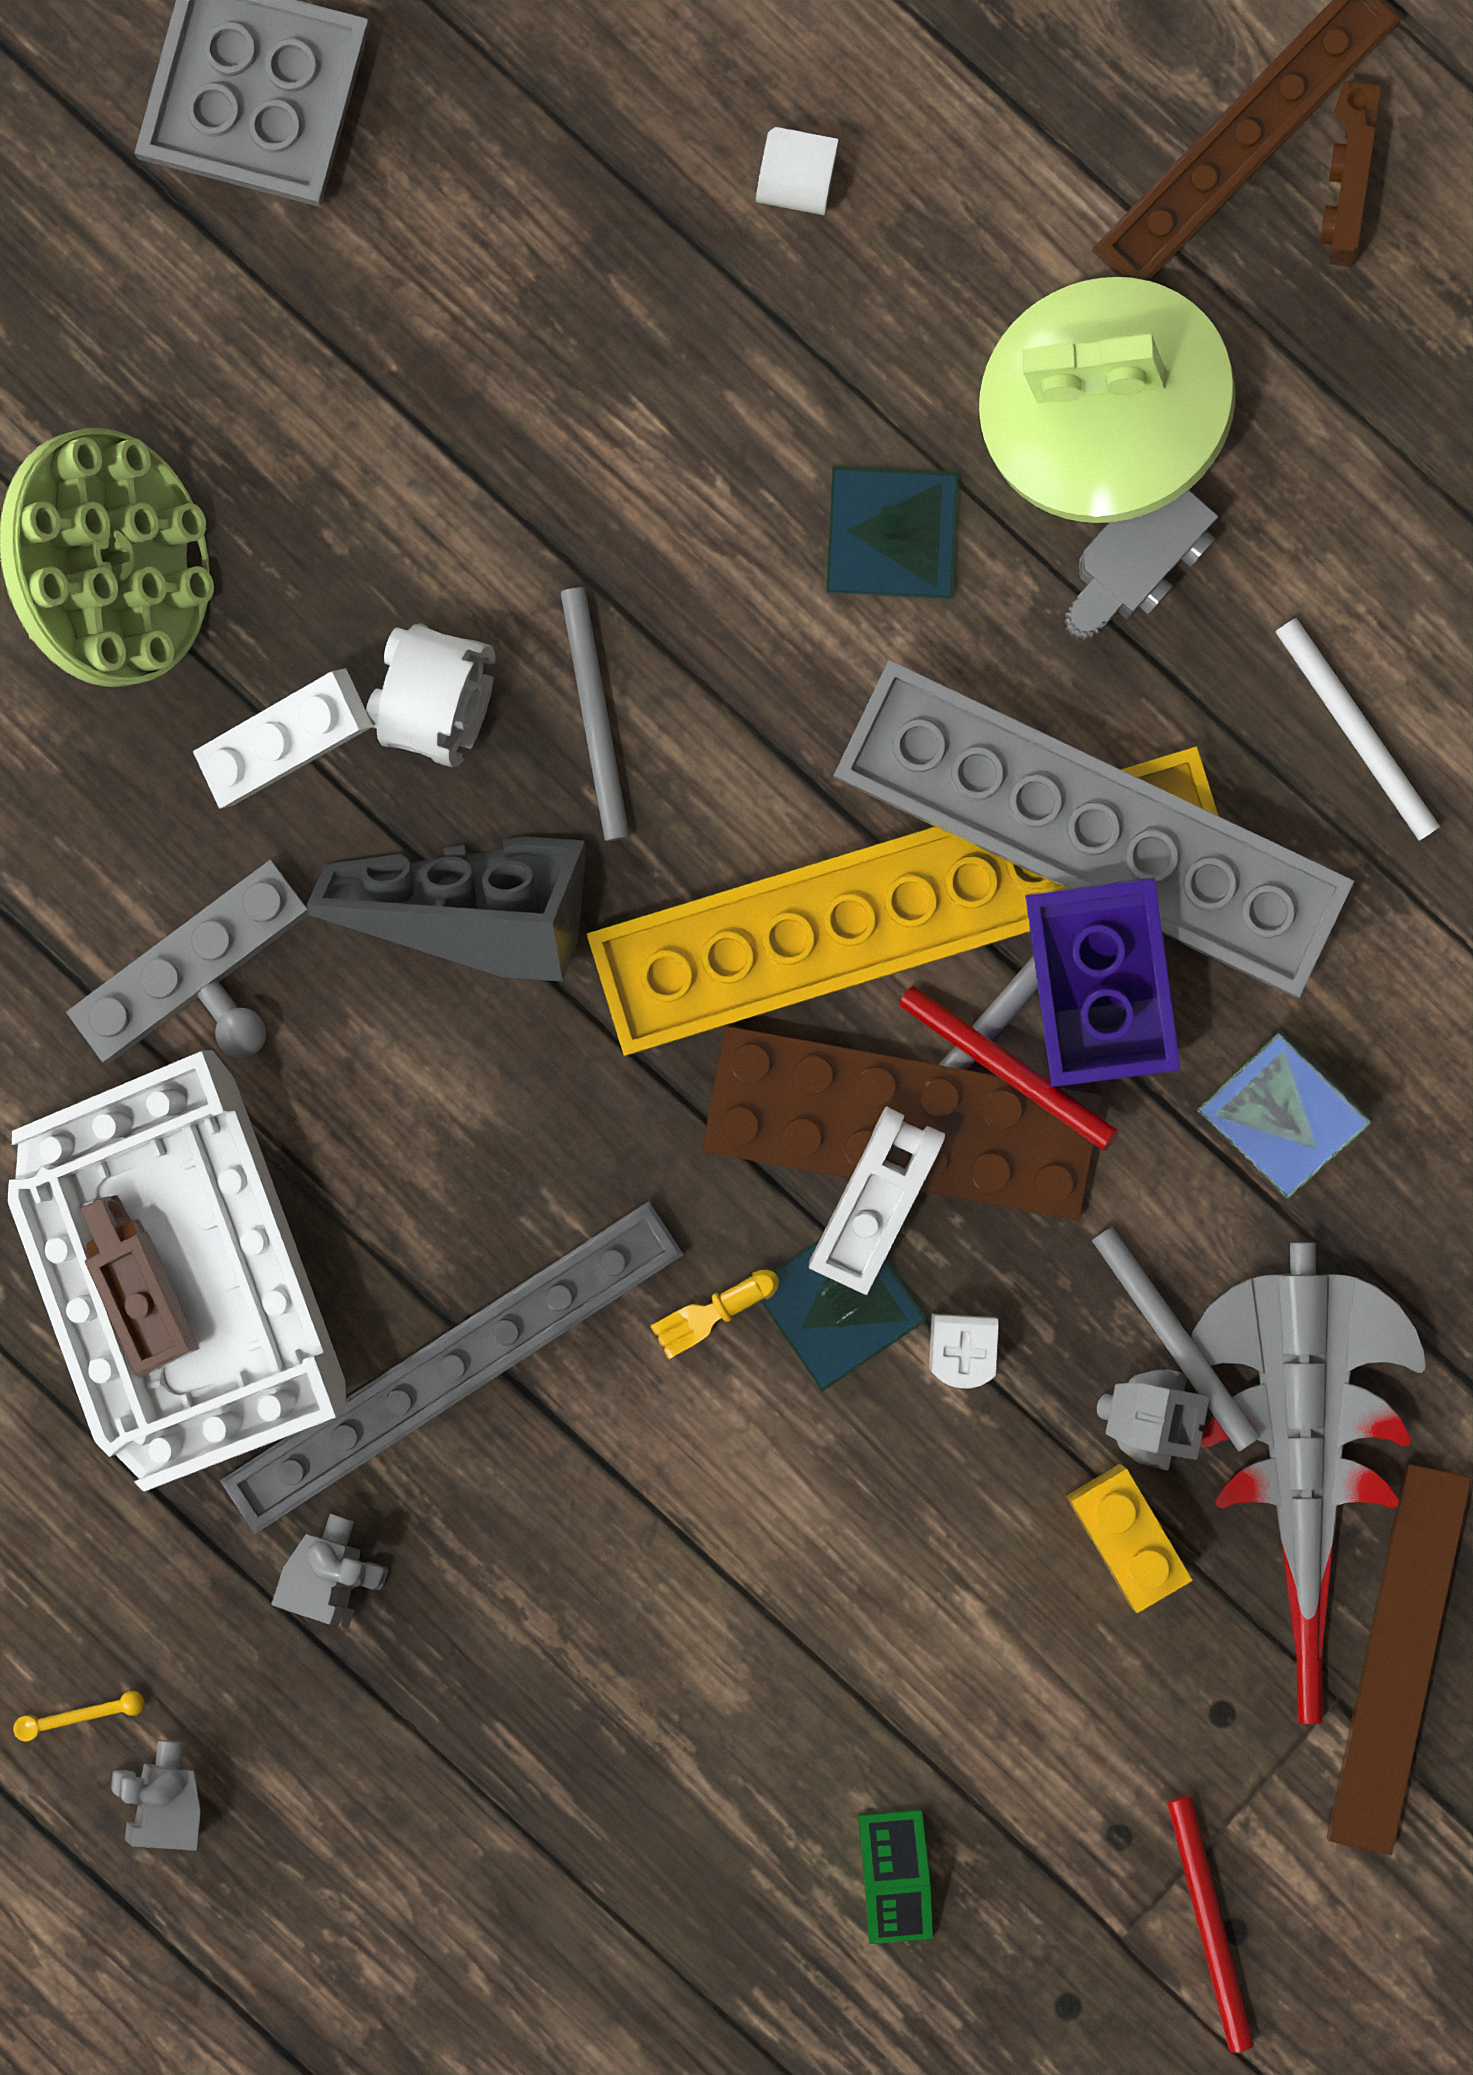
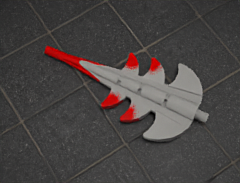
M1316 1242L1290 1243V1274L1262 1275L1232 1286L1209 1305L1194 1328L1191 1339L1210 1366L1220 1363H1238L1253 1367L1259 1372L1260 1384L1246 1388L1232 1398L1260 1438L1257 1440L1268 1444L1270 1458L1256 1461L1240 1469L1224 1485L1216 1497L1215 1503L1221 1509L1234 1504L1248 1502L1276 1505L1296 1652L1297 1722L1301 1724L1323 1723L1322 1655L1337 1507L1343 1503L1353 1502L1375 1503L1388 1508H1395L1399 1504L1398 1497L1392 1488L1373 1469L1357 1461L1343 1458L1344 1444L1358 1438L1372 1437L1390 1440L1404 1447L1408 1446L1411 1442V1437L1400 1416L1386 1400L1366 1388L1350 1383L1351 1370L1367 1363L1389 1362L1405 1366L1417 1373H1422L1426 1368L1424 1350L1417 1330L1399 1303L1377 1286L1357 1277L1316 1273ZM1214 1415L1201 1439L1202 1444L1206 1447H1211L1220 1441L1230 1439Z

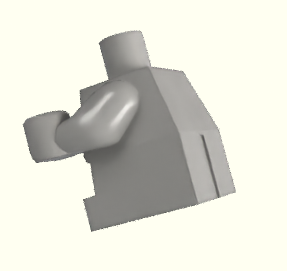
M1158 1369L1135 1375L1128 1383L1115 1384L1113 1395L1105 1394L1099 1399L1097 1414L1101 1419L1108 1420L1105 1434L1116 1439L1119 1448L1133 1460L1142 1465L1169 1470L1171 1456L1197 1460L1203 1433L1199 1431V1426L1205 1423L1210 1397L1184 1391L1187 1380L1184 1372Z
M330 1514L323 1536L306 1534L283 1567L271 1605L329 1625L349 1627L354 1613V1609L348 1608L351 1590L359 1585L372 1590L382 1589L389 1570L387 1567L372 1562H360V1549L347 1545L354 1521Z
M158 1740L156 1764H144L141 1777H136L135 1772L128 1770H114L112 1772V1792L125 1803L138 1804L135 1821L126 1822L125 1841L131 1846L197 1851L201 1811L194 1771L188 1767L181 1766L184 1742Z

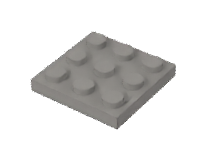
M176 0L136 145V157L139 160L321 207L369 32L370 24L368 19L298 0Z

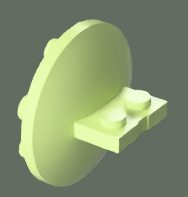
M1107 277L1086 280L1066 286L1039 300L1020 315L1003 334L993 350L982 379L979 401L981 428L989 453L1002 476L1015 491L1036 507L1053 515L1080 522L1106 523L1129 520L1158 510L1179 498L1196 484L1214 463L1227 439L1233 420L1236 390L1234 373L1226 347L1213 323L1194 303L1178 292L1163 285L1136 278Z
M85 428L58 435L38 446L24 460L11 481L3 505L0 523V554L4 579L14 609L28 632L29 638L61 669L91 684L108 687L129 686L146 682L165 674L185 656L192 646L202 625L207 602L213 596L214 584L209 574L208 551L204 536L206 530L205 516L202 510L193 504L187 490L171 467L142 441L125 433L104 428ZM198 541L202 556V567L187 568V543Z

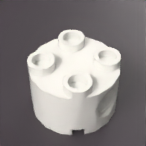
M413 624L409 630L395 627L389 636L384 653V662L390 665L385 678L383 690L376 688L372 692L366 707V712L373 728L377 729V738L381 746L418 752L432 758L436 763L449 767L460 766L464 758H462L461 753L456 751L459 746L468 749L472 748L487 711L494 677L482 674L483 663L495 664L494 649L492 645L476 640L441 634L423 624Z

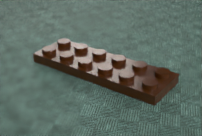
M725 1026L702 1152L851 1179L871 1139L874 1128L887 1106L904 1114L903 1121L916 1128L924 1130L926 1126H929L945 1134L942 1146L919 1190L920 1192L1079 1221L1093 1143L997 1075ZM1058 1087L1093 1113L1099 1115L1101 1094ZM892 1144L885 1160L906 1169L912 1153Z

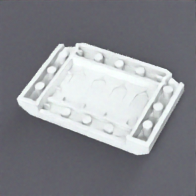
M213 1050L193 1054L12 1131V1145L18 1144L16 1179L9 1180L8 1204L95 1443L109 1457L116 1455L139 1478V1480L134 1482L143 1492L346 1414L344 1375L236 1081ZM118 1195L131 1221L139 1219L145 1232H148L200 1347L199 1350L149 1375L139 1378L134 1374L84 1260L90 1258L86 1244L94 1239L80 1209L103 1197Z

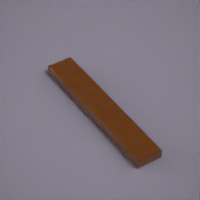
M1332 0L1093 247L1092 252L1118 277L1151 281L1399 25L1402 18L1383 0Z
M1405 1463L1398 1496L1399 1504L1395 1510L1326 1837L1330 1842L1389 1855L1393 1853L1470 1488L1471 1477Z

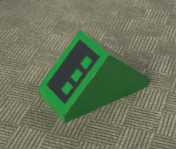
M922 1809L858 1814L869 1944L933 1939L931 1888Z

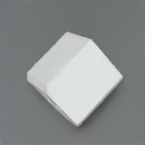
M779 127L770 130L767 135L756 202L825 215L837 156L838 139Z
M932 1313L929 1370L942 1382L957 1388L978 1387L994 1378L997 1361L998 1318Z

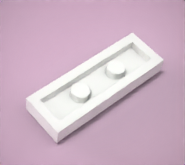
M344 668L329 672L194 750L193 753L217 805L221 809L241 802L372 728L373 725L347 669Z

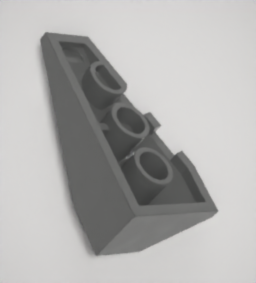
M523 836L502 839V850L466 854L465 846L459 845L443 848L444 857L424 861L409 862L408 858L402 854L325 864L307 903V910L310 916L500 977L563 982L579 940L586 844L583 840Z

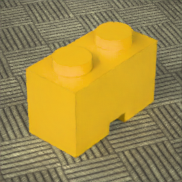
M1123 1465L1115 1466L1066 1495L1067 1500L1103 1558L1124 1597L1136 1613L1141 1612L1193 1581L1129 1471Z

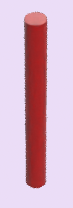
M911 986L905 992L899 1002V1007L1102 1151H1106L1114 1142L1119 1132L1118 1129L1057 1086L1052 1087L1050 1081L915 986Z
M1192 1796L1175 1797L1167 1800V1805L1229 2052L1246 2051L1253 2048L1254 2043Z

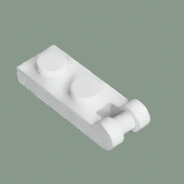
M887 1106L882 1112L871 1139L809 1261V1269L867 1295L945 1138L944 1133L929 1126L921 1130L904 1122V1114ZM892 1144L912 1153L906 1169L885 1160Z

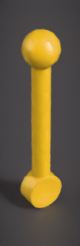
M127 1691L121 1696L120 1700L37 1719L33 1715H24L17 1719L13 1726V1731L19 1740L25 1742L35 1739L41 1731L123 1712L126 1715L135 1716L143 1710L144 1698L139 1692Z

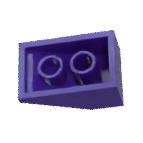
M1155 877L1026 894L1051 1086L1180 1070Z

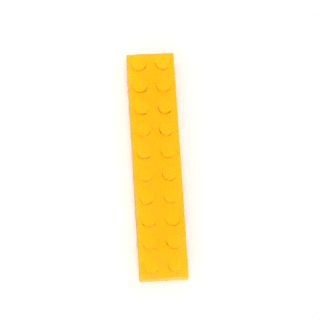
M1197 746L1121 769L1132 776L1218 816ZM932 827L587 933V937L625 1057L1030 932L1025 895L1063 890L1065 888L948 832Z

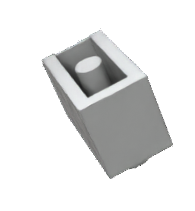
M1188 490L1176 500L1151 513L1129 520L1109 522L1084 550L1083 555L1079 559L1080 578L1088 585L1076 598L1077 600L1072 602V607L1068 609L1069 613L1065 614L1067 619L1064 623L1067 624L1066 630L1071 632L1070 636L1074 635L1076 639L1083 638L1085 640L1087 637L1091 639L1093 634H1097L1098 629H1102L1117 611L1128 619L1140 607L1148 615L1172 589L1173 585L1165 577L1177 563L1182 560L1191 567L1215 541V538L1207 530L1218 516Z

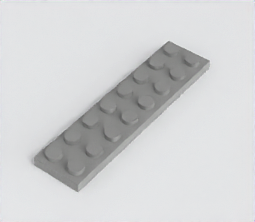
M888 660L833 775L834 779L1065 889L1155 877L1162 935L1295 998L1300 997L1354 883V880Z

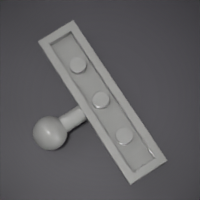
M269 860L66 1011V1013L102 1063L109 1065L199 998L217 1022L215 1038L220 1049L233 1058L243 1059L251 1057L262 1048L265 1042V1024L256 1012L247 1008H238L219 982L309 916L307 906L275 863Z

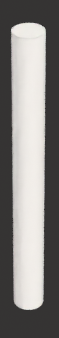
M1294 618L1275 631L1417 839L1420 841L1438 829L1440 825L1298 619Z

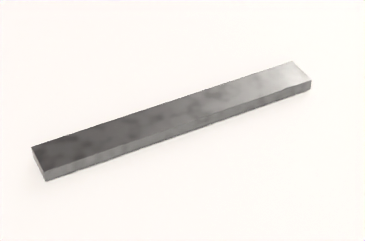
M648 1201L347 1397L345 1415L286 1437L220 1480L253 1533L256 1534L684 1254Z

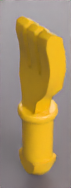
M768 1269L753 1272L752 1276L723 1293H714L712 1295L713 1303L707 1305L692 1303L652 1324L650 1327L654 1334L658 1336V1341L664 1347V1352L668 1359L709 1336L715 1322L720 1318H723L725 1322H730L737 1313L764 1298L768 1300L779 1287L778 1275Z

